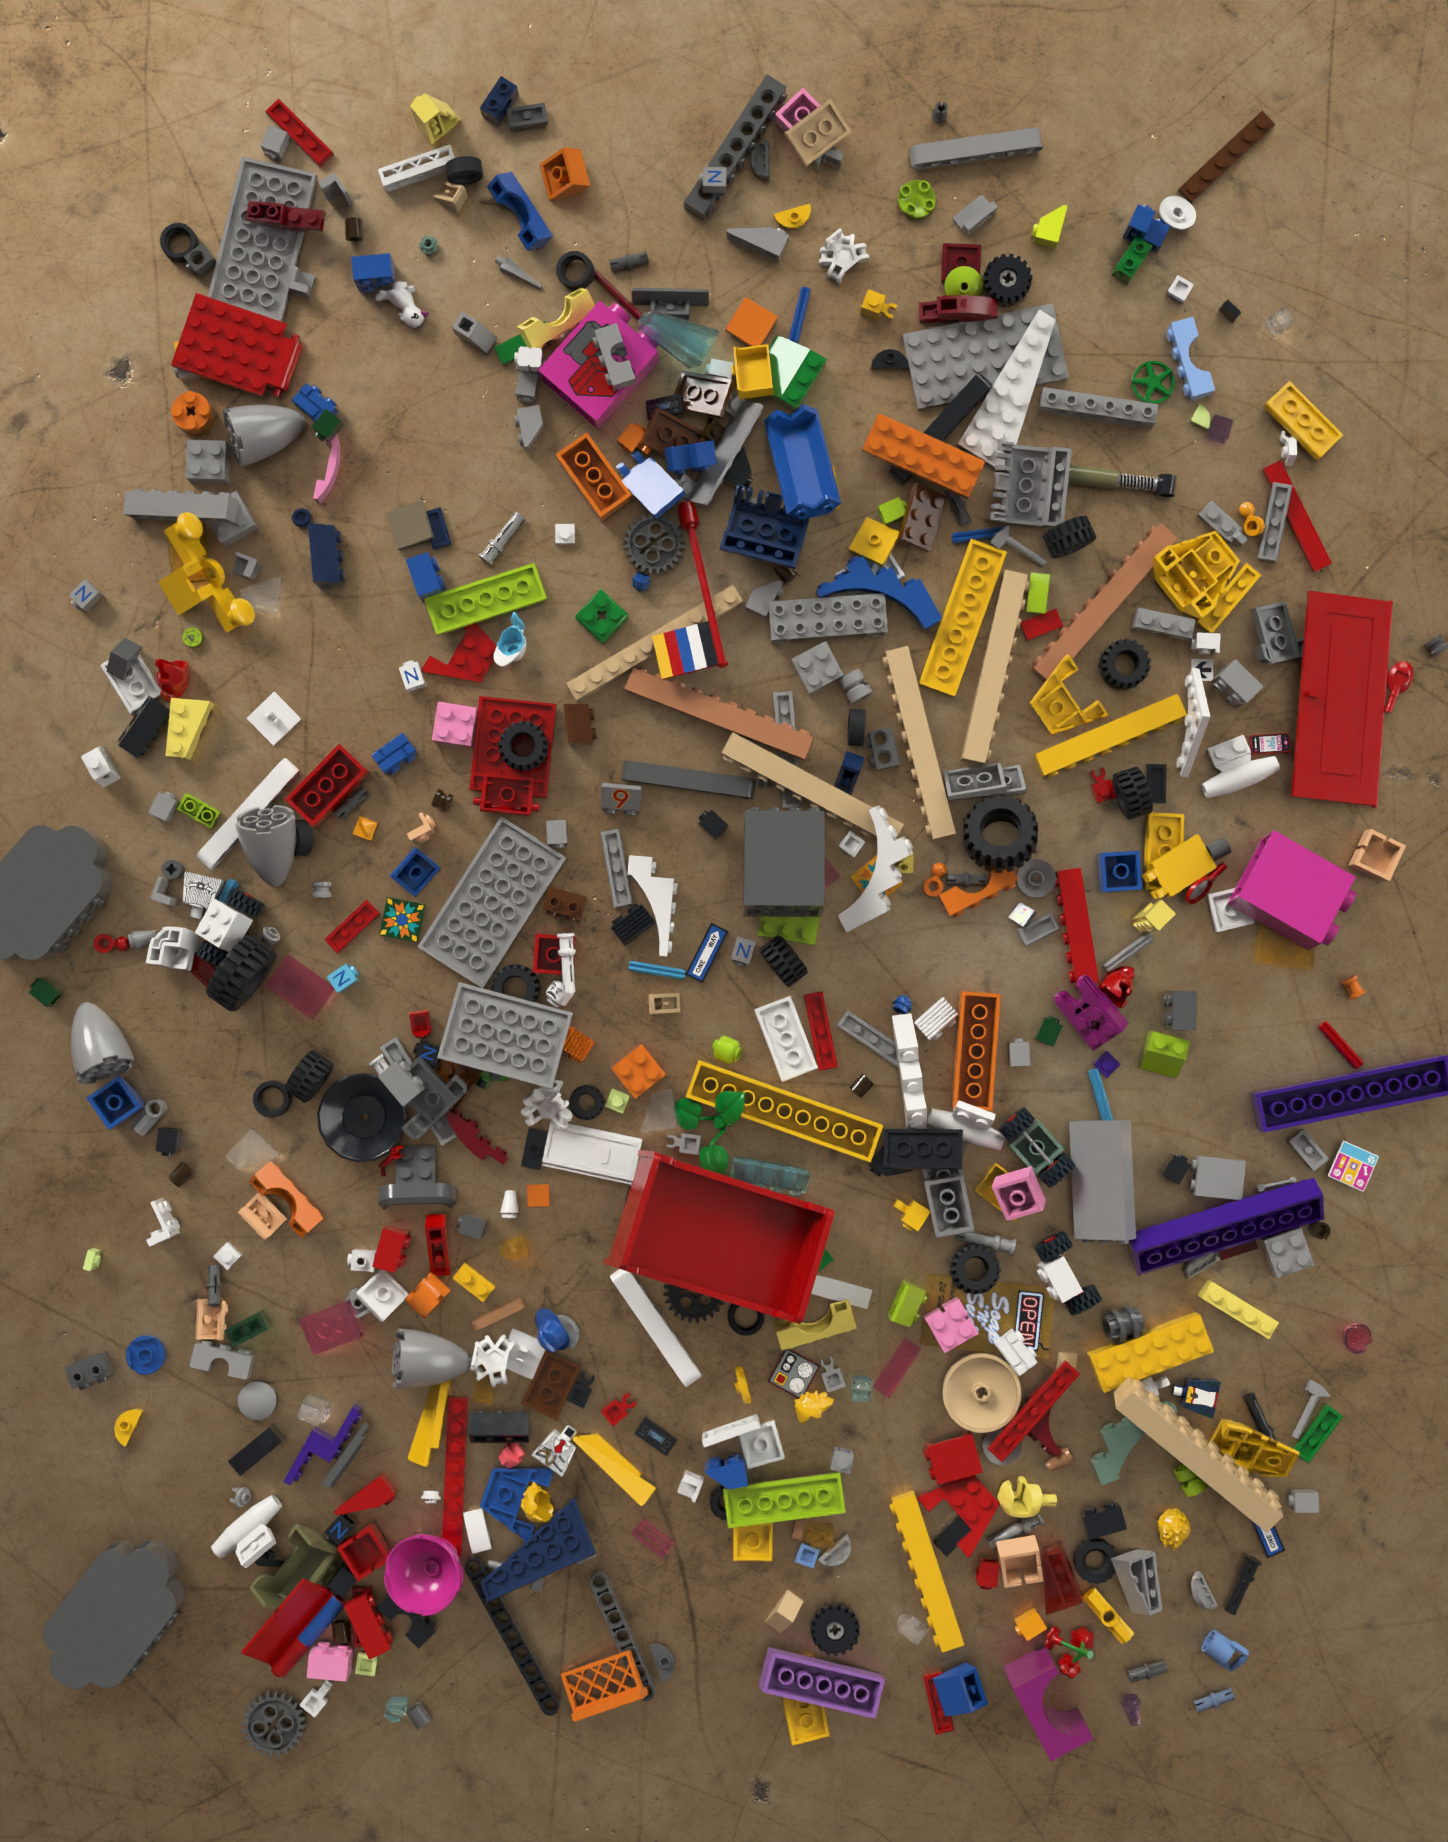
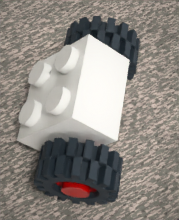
M234 887L226 899V902L230 905L213 899L195 931L196 934L207 940L203 941L196 955L217 967L224 960L228 952L243 939L253 921L244 915V912L257 918L264 906V903Z
M1062 1231L1048 1237L1034 1247L1042 1261L1037 1264L1039 1269L1037 1274L1042 1281L1047 1283L1048 1287L1046 1290L1049 1296L1054 1298V1300L1064 1303L1070 1315L1073 1316L1091 1309L1101 1302L1102 1298L1095 1285L1080 1287L1065 1257L1062 1256L1063 1252L1068 1251L1073 1246L1067 1233Z

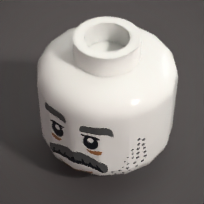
M554 979L545 991L546 1000L557 1008L559 1006H566L574 992L563 993V979Z

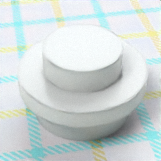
M424 1491L421 1499H425V1503L436 1504L437 1500H441V1497L439 1496V1491Z

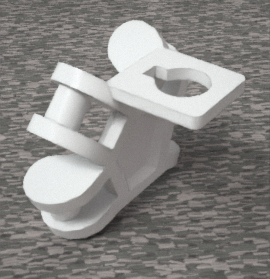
M838 229L825 240L824 247L820 248L821 259H819L818 264L830 266L826 278L830 279L831 277L836 280L837 284H840L848 269L857 262L864 263L869 261L870 256L866 253V243L854 245V234L843 236L842 230ZM835 266L842 268L840 273L834 271Z
M554 1080L556 1086L552 1087V1089L540 1086L539 1089H534L531 1095L523 1098L526 1107L521 1110V1114L526 1117L525 1122L527 1126H532L541 1119H551L555 1122L558 1129H567L568 1122L572 1119V1113L566 1108L569 1102L560 1097L559 1091L563 1081ZM537 1110L538 1113L533 1115L532 1112Z
M487 1334L484 1336V1340L475 1342L476 1346L470 1370L474 1371L477 1375V1381L489 1374L492 1387H496V1384L500 1383L506 1385L508 1382L505 1371L508 1356L516 1342H510L503 1334L495 1345ZM490 1345L491 1348L485 1352L484 1348ZM500 1345L506 1348L505 1352L499 1349ZM482 1364L484 1365V1367H485V1369H486L485 1372H484V1371L482 1370V1368L480 1367ZM501 1371V1375L494 1376L495 1372Z

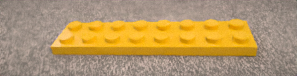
M970 539L921 674L919 685L955 697L1007 551Z

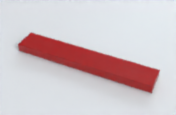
M1281 460L1262 469L1271 489L1273 482L1293 485ZM1293 485L1286 519L1314 573L1331 565L1332 562Z
M1064 1360L987 1447V1450L1003 1463L1077 1379L1080 1373Z

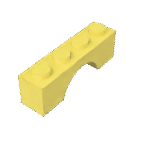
M580 287L565 297L564 311L556 321L543 323L541 320L532 317L517 326L527 347L530 349L532 347L543 348L549 340H555L561 336L562 332L575 328L577 323L584 319L595 304L588 290Z
M1159 900L1154 905L1151 902L1147 903L1131 920L1134 922L1133 927L1138 932L1149 933L1159 931L1176 913L1163 900Z
M1208 1279L1197 1295L1270 1339L1279 1324L1273 1318Z
M848 1299L829 1304L825 1316L812 1323L802 1322L797 1324L784 1319L773 1321L781 1350L791 1349L795 1346L857 1329Z

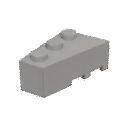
M1136 1549L1111 1558L1131 1612L1150 1616L1163 1611L1155 1552Z

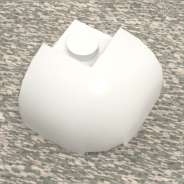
M162 927L163 930L155 938L152 937L146 963L165 969L191 971L194 953H197L200 948L199 938L196 933L186 928Z

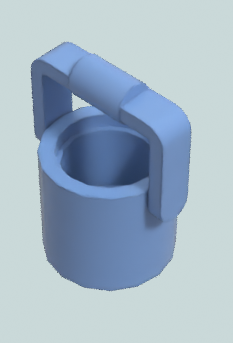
M1217 1630L1210 1631L1201 1647L1203 1653L1214 1659L1216 1663L1228 1671H1234L1242 1666L1249 1656V1650L1230 1640ZM1235 1650L1242 1654L1232 1664L1228 1662Z

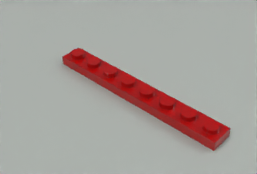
M448 1396L442 1538L450 1542L457 1550L458 1556H461L468 1397Z

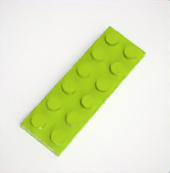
M535 563L424 598L436 636L547 600Z
M840 1472L752 1483L746 1487L730 1490L723 1487L728 1528L846 1513Z

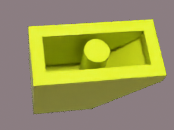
M1063 205L1040 218L1038 225L1034 224L1032 236L1035 237L1033 243L1056 248L1067 205Z

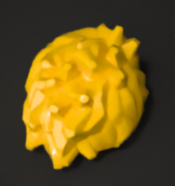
M818 1391L811 1394L809 1392H806L804 1395L801 1394L800 1399L794 1400L798 1421L804 1424L811 1417L815 1419L821 1418L822 1412L834 1404V1398L827 1397L826 1392L818 1394Z
M532 1482V1485L527 1487V1490L523 1493L524 1499H521V1508L531 1522H548L553 1516L552 1512H554V1507L550 1503V1495L541 1489L540 1486H537L535 1482Z
M1178 1508L1168 1509L1159 1517L1157 1526L1164 1548L1170 1546L1175 1551L1179 1545H1182L1183 1541L1188 1539L1191 1524L1185 1513Z

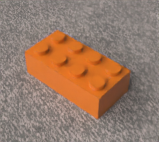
M587 432L555 454L559 464L601 522L633 500L628 488Z

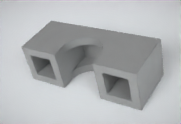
M617 323L594 330L596 337L592 339L595 348H600L602 355L598 357L602 368L606 367L608 374H605L608 386L612 385L615 391L636 384L630 361L617 362L612 358V353L616 349L624 347Z
M1138 608L1134 611L1131 630L1147 634L1161 633L1168 635V638L1188 642L1192 639L1196 619Z
M202 1339L194 1344L189 1367L209 1371L213 1368L216 1358H223L229 1365L227 1376L247 1380L251 1377L256 1354L251 1353L250 1349L239 1348V1350L232 1349V1346L228 1344H220L218 1346L214 1345L213 1341Z

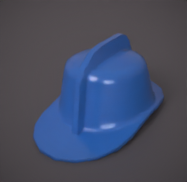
M540 1309L535 1316V1323L539 1330L537 1335L538 1343L550 1353L566 1349L570 1344V1338L558 1317L549 1309Z

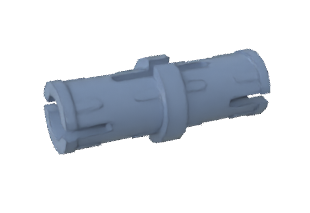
M1231 1688L1215 1694L1213 1692L1209 1693L1210 1696L1194 1700L1193 1702L1197 1712L1200 1713L1213 1707L1215 1709L1219 1708L1221 1704L1234 1701L1235 1697Z

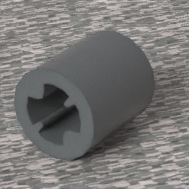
M1224 837L1206 846L1213 861L1231 853V848Z
M422 1702L415 1704L406 1712L417 1730L432 1720Z

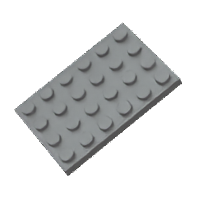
M459 982L437 1058L552 1089L573 1013Z

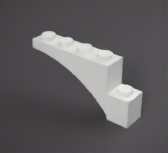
M629 855L627 875L633 876L652 906L659 932V956L667 957L668 953H672V941H669V934H673L674 922H671V914H675L676 903L672 901L673 895H677L678 883H674L672 878L651 877L652 873L655 874L656 862H653V857Z

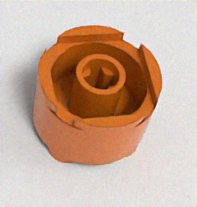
M187 391L179 395L173 402L170 410L174 422L182 431L189 435L205 434L214 424L213 407L204 396L196 392Z
M430 1272L404 1300L425 1319L447 1296L451 1289L435 1274Z

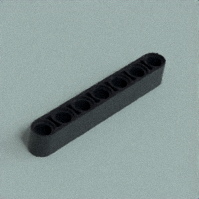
M978 372L923 433L943 442L988 393L993 384ZM895 466L889 470V473L902 485L912 476V474Z

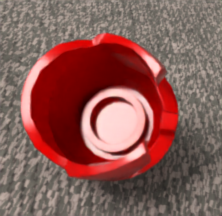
M156 659L155 666L159 672H156L155 678L157 685L161 689L160 695L164 698L165 702H171V698H180L186 691L189 683L188 662L184 660L169 662L164 659Z
M1121 966L1116 968L1102 979L1098 987L1118 1008L1126 1006V998L1133 992V978L1135 974L1132 967Z

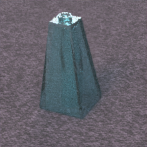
M650 310L647 313L644 312L638 321L640 323L638 330L689 369L701 366L719 334V331L655 310Z

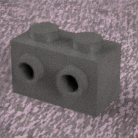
M107 1351L64 1367L72 1389L79 1387V1390L90 1387V1383L97 1380L98 1383L109 1380V1375L114 1373Z

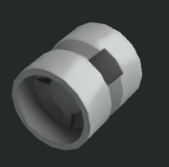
M859 668L838 680L841 688L847 691L846 696L851 705L873 692L868 682L863 681L865 677Z

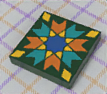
M387 897L379 935L418 943L426 905Z

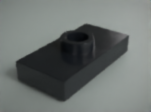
M529 1128L521 1166L537 1170L541 1169L548 1131Z

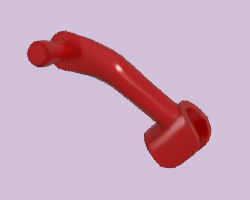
M403 1145L392 1148L391 1155L379 1164L378 1168L381 1169L382 1177L386 1176L384 1167L389 1165L394 1159L405 1156V1154L402 1155L399 1152V1149L404 1148Z

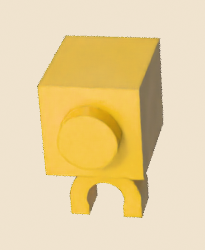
M868 289L860 314L878 320L880 314H883L886 319L892 321L894 315L889 314L888 310L893 309L896 311L897 305L893 303L886 304L885 295Z
M897 1199L893 1205L904 1212L900 1218L904 1222L902 1226L910 1231H913V1229L919 1231L930 1214L929 1209L915 1200H912L908 1206Z

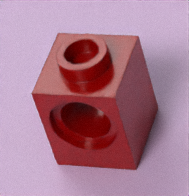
M978 1557L975 1581L981 1589L991 1590L992 1587L997 1588L1000 1566L997 1559Z

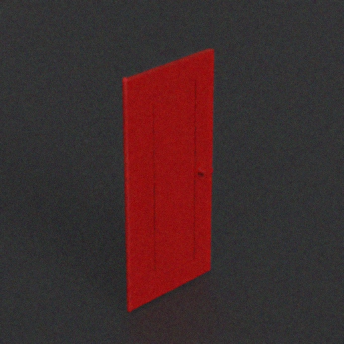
M1308 591L1291 797L1369 805L1377 808L1393 600L1384 601Z

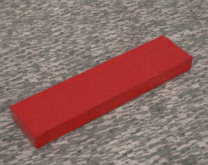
M279 98L265 111L319 167L333 155V152Z
M823 991L803 995L818 1070L823 1071L837 1068L838 1064Z

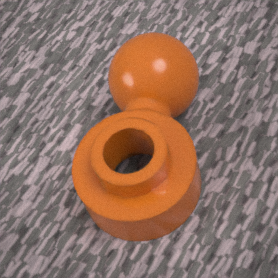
M936 863L932 866L933 877L928 878L923 884V892L928 897H936L943 890L940 878L944 877L947 873V868L943 863ZM929 885H934L935 891H931Z

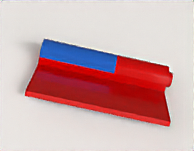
M303 1578L241 1651L242 1654L269 1664L273 1675L278 1678H285L343 1610L346 1600L341 1596H335L330 1589Z

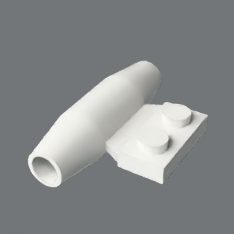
M1241 735L1207 749L1214 768L1221 773L1202 783L1201 787L1206 798L1231 794L1261 782L1278 772L1280 766L1275 756L1251 761V750L1244 735Z
M962 1101L957 1102L953 1112L932 1108L927 1119V1123L937 1129H963V1141L976 1146L1001 1150L1005 1137L1000 1132L990 1127L996 1114Z
M274 1495L267 1497L252 1506L228 1526L211 1546L215 1555L223 1558L237 1549L235 1552L241 1566L247 1568L277 1542L271 1529L266 1525L281 1509L282 1504L279 1499Z

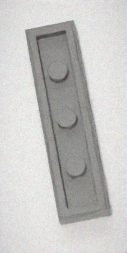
M1273 482L1258 560L1277 563L1293 485Z
M620 829L600 832L614 909L633 905Z
M846 1010L836 1026L899 1068L895 1042Z

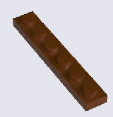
M1261 111L1178 189V192L1192 204L1275 126V123Z

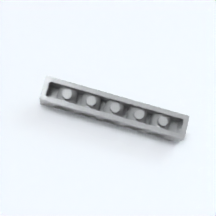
M1043 387L1040 393L1038 412L1148 429H1152L1155 425L1158 404Z

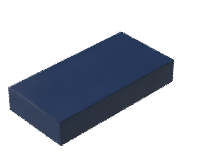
M441 507L426 511L434 538L430 539L433 550L451 546L452 543Z

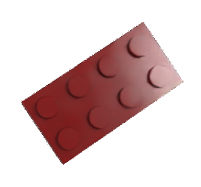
M338 744L285 800L312 827L317 828L370 772L341 744Z

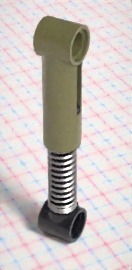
M1071 464L1068 485L1116 490L1117 486L1118 488L1120 486L1121 488L1125 487V489L1126 487L1128 489L1135 488V490L1138 488V490L1142 489V491L1144 489L1147 491L1148 489V491L1155 492L1156 496L1165 498L1175 497L1177 476L1172 474H1159L1158 477L1152 478L1150 476L1144 477L1143 475H1138L1137 477V475H1127L1126 473H1121L1120 475L1118 470Z

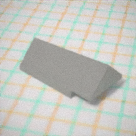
M1001 762L943 771L948 801L994 797V795H999V797L1023 795L1027 792L1020 765L1002 767Z
M922 1169L936 1238L975 1231L963 1170Z

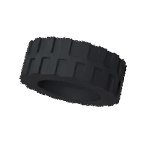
M1087 1538V1540H1082L1076 1546V1550L1073 1552V1563L1075 1570L1083 1580H1087L1091 1584L1105 1583L1116 1573L1111 1558L1117 1557L1112 1546L1104 1539L1095 1538L1089 1540ZM1092 1551H1099L1104 1555L1105 1563L1099 1570H1092L1086 1565V1557Z

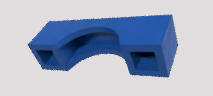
M513 172L497 174L488 184V190L497 203L507 206L518 217L521 224L518 237L527 251L543 248L553 237L552 233Z

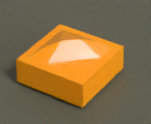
M359 816L353 834L372 841L379 823Z

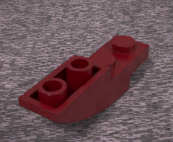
M249 201L245 220L290 231L308 233V230L323 232L326 212L318 209L287 207L285 204Z
M971 295L938 296L937 301L919 303L920 324L957 319H959V322L998 319L997 300Z
M454 1107L445 1113L457 1137L474 1155L482 1161L489 1155L503 1165L507 1162L509 1156L506 1155L508 1153L506 1150L499 1146L497 1148L490 1145L491 1141L482 1135L481 1137L477 1136L481 1131L478 1127L479 1123L471 1118L469 1120L463 1118V1113Z

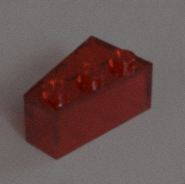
M1062 1541L1044 1546L1046 1615L1083 1603V1594Z

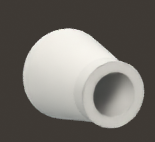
M505 1191L500 1211L503 1219H517L519 1208L516 1191Z

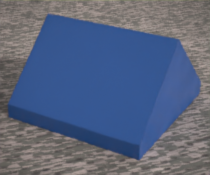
M414 847L390 874V877L416 897L440 870V867L419 848Z

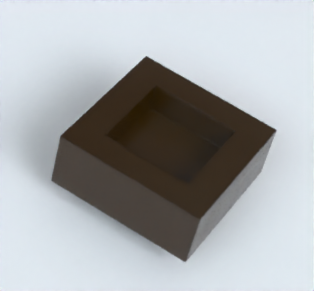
M709 418L701 435L707 441H714V445H718L726 428L714 418Z

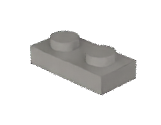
M1304 1129L1298 1131L1288 1140V1143L1312 1171L1317 1170L1329 1159Z

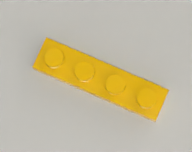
M1246 563L1225 587V590L1217 600L1215 608L1202 619H1198L1196 624L1207 633H1213L1259 579L1261 574Z

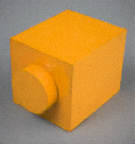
M1034 1607L1014 1619L1017 1624L1014 1627L1020 1637L1024 1636L1027 1641L1047 1629Z

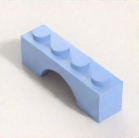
M1190 317L1171 323L1167 328L1166 335L1168 341H1171L1173 346L1172 356L1178 362L1177 372L1184 382V395L1188 396L1189 401L1212 395L1215 387L1210 372L1196 368L1189 358V346L1199 335L1194 318Z

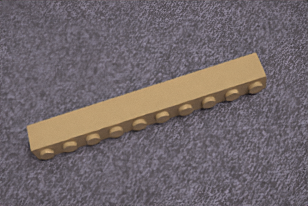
M1009 570L1003 572L961 760L984 765L986 761L990 760L992 750L989 749L990 742H994L996 731H993L994 723H998L1000 712H997L999 704L1002 705L1004 693H1001L1008 681L1009 675L1006 674V669L1012 663L1013 656L1010 655L1011 648H1015L1017 637H1014L1016 629L1019 630L1021 618H1018L1019 612L1024 609L1025 600L1023 599V594L1028 591L1030 581H1027V574Z
M734 585L711 597L716 620L743 605V600ZM704 602L566 683L577 703L632 671L633 667L638 668L656 657L652 636L707 622L708 617Z
M905 646L885 651V657H882L884 668H888L889 671L887 681L889 687H893L892 701L894 706L897 705L899 713H896L898 724L903 726L904 731L901 732L903 743H907L908 746L906 756L908 762H912V779L917 781L918 788H915L917 798L922 801L923 806L920 807L922 818H926L927 821L925 826L927 837L931 836V840L955 835L956 832L909 647Z
M733 732L730 734L720 755L724 756V761L730 764L735 762L741 765V770L749 774L751 771L758 774L757 778L767 783L769 780L775 784L774 787L782 792L787 790L792 793L791 796L799 801H802V799L808 801L810 807L821 808L827 811L826 815L835 820L837 817L843 820L842 824L852 829L853 827L860 829L859 833L868 838L870 836L877 838L875 825L869 812L873 807ZM888 816L887 821L890 826H894L897 838L904 824Z

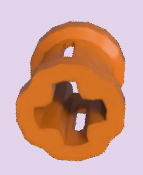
M1353 975L1341 982L1342 986H1345L1349 992L1350 1000L1366 992L1357 981V975Z

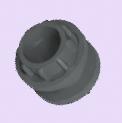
M1130 1306L1122 1307L1121 1313L1116 1309L1109 1310L1102 1320L1106 1337L1111 1342H1116L1117 1344L1124 1343L1126 1336L1131 1339L1139 1338L1145 1330L1142 1314L1138 1309L1131 1308Z

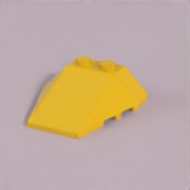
M1217 531L1185 540L1175 545H1169L1153 557L1156 582L1178 610L1202 619L1215 608L1219 596L1225 590L1226 583L1230 580L1240 562Z
M1221 1419L1210 1440L1217 1444L1223 1454L1228 1453L1238 1466L1242 1465L1249 1473H1261V1477H1287L1299 1457L1298 1451L1242 1423L1232 1420Z

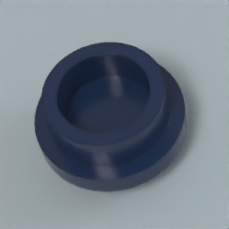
M299 508L294 511L292 521L297 527L305 528L311 523L312 516L307 509Z

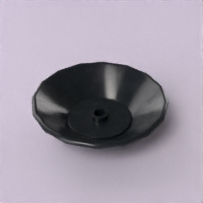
M369 1073L349 1074L334 1082L322 1096L317 1112L319 1132L327 1147L339 1157L357 1163L375 1161L390 1153L391 1149L402 1139L404 1131L401 1128L407 1123L405 1106L399 1103L378 1076ZM363 1113L367 1115V1120L365 1121L361 1119Z

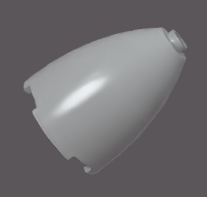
M245 405L223 410L225 427H229L227 428L229 442L235 459L241 467L259 462L279 452L290 444L301 433L303 426H305L302 414L299 415L295 410L280 406Z
M274 805L273 809L260 810L259 807L244 811L237 816L236 830L244 854L254 871L264 882L272 887L280 886L286 880L294 859L296 848L294 811L289 807Z
M90 1002L80 1004L76 1010L71 1030V1055L77 1081L83 1084H94L96 1079L102 1080L109 1077V1080L131 1070L135 1059L126 1038L116 1023L97 1005Z
M397 1329L396 1337H399V1339L395 1342V1346H393L392 1376L396 1377V1382H393V1388L411 1389L437 1385L460 1376L467 1371V1368L471 1367V1356H468V1352L457 1344L428 1332Z

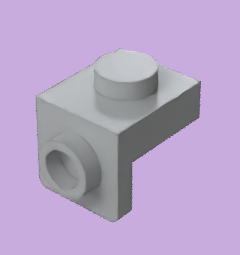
M830 148L813 161L815 163V170H819L822 161L840 168L844 154L837 148Z

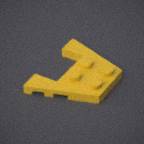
M1068 654L1065 655L1029 702L1051 735L1074 728L1076 725L1089 723L1094 719L1108 716L1107 711L1099 700H1096L1081 711L1063 684V680L1079 670Z

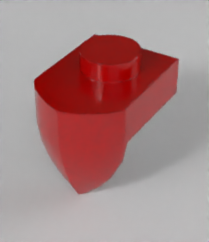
M429 1010L409 1012L412 1035L418 1039L428 1037L431 1033Z

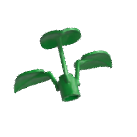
M723 1091L719 1093L715 1100V1108L720 1114L712 1117H701L702 1106L695 1100L684 1098L675 1102L674 1112L676 1120L682 1128L693 1130L698 1127L699 1120H713L715 1128L720 1130L710 1142V1147H703L700 1150L699 1159L703 1169L724 1175L728 1166V1154L722 1146H714V1143L723 1133H726V1128L732 1127L740 1119L745 1104V1092Z

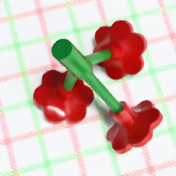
M1053 1626L1046 1636L1045 1647L1048 1650H1053L1055 1645H1063L1077 1652L1078 1655L1076 1657L1064 1654L1057 1661L1061 1674L1073 1679L1076 1674L1081 1672L1078 1660L1081 1657L1092 1659L1094 1656L1092 1651L1087 1650V1648H1092L1094 1645V1634L1085 1627H1080L1078 1630L1071 1632L1072 1639L1070 1641L1071 1644L1059 1637L1061 1630L1057 1626Z

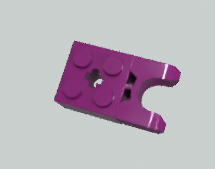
M1082 975L1078 978L1076 984L1082 999H1075L1068 992L1059 991L1055 994L1054 1001L1092 1051H1095L1121 1033L1129 1023L1109 997L1102 993L1088 975Z

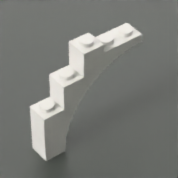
M875 806L869 810L877 835L875 870L862 895L851 907L838 915L846 933L891 910L889 907L891 903L882 892L902 882L900 879L902 874L898 867H894L893 864L913 854V846L910 840L905 839V837L896 838L897 832L893 825H889L887 812L884 808H880V806Z
M911 1013L893 1015L892 1029L901 1078L906 1129H927V1108L923 1093L918 1044Z

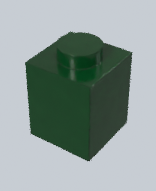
M325 409L311 427L315 431V437L322 442L326 440L330 443L344 424L334 414Z
M45 977L37 978L30 987L32 989L28 992L45 1007H53L64 993Z
M1048 1016V1018L1042 1017L1033 1039L1054 1047L1063 1025L1059 1024V1019Z

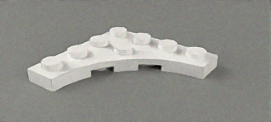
M1192 668L1190 674L1185 679V686L1188 690V714L1185 717V726L1187 727L1185 740L1182 745V753L1176 763L1181 777L1189 776L1210 719L1200 669Z

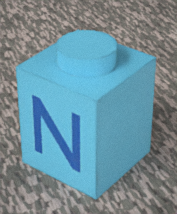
M345 964L328 975L327 979L336 992L341 993L359 981L357 977L359 972L354 965Z

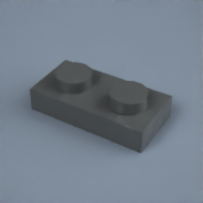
M545 103L507 108L510 130L548 124Z

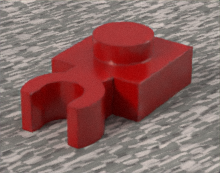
M1103 767L1100 768V776H1096L1094 770L1090 771V777L1096 782V784L1091 785L1096 804L1116 798L1111 779L1106 781L1104 779L1106 771Z
M630 1392L624 1394L621 1402L616 1398L601 1410V1413L612 1427L628 1415L625 1409L633 1408L637 1404L636 1400L633 1403L626 1401L631 1395Z

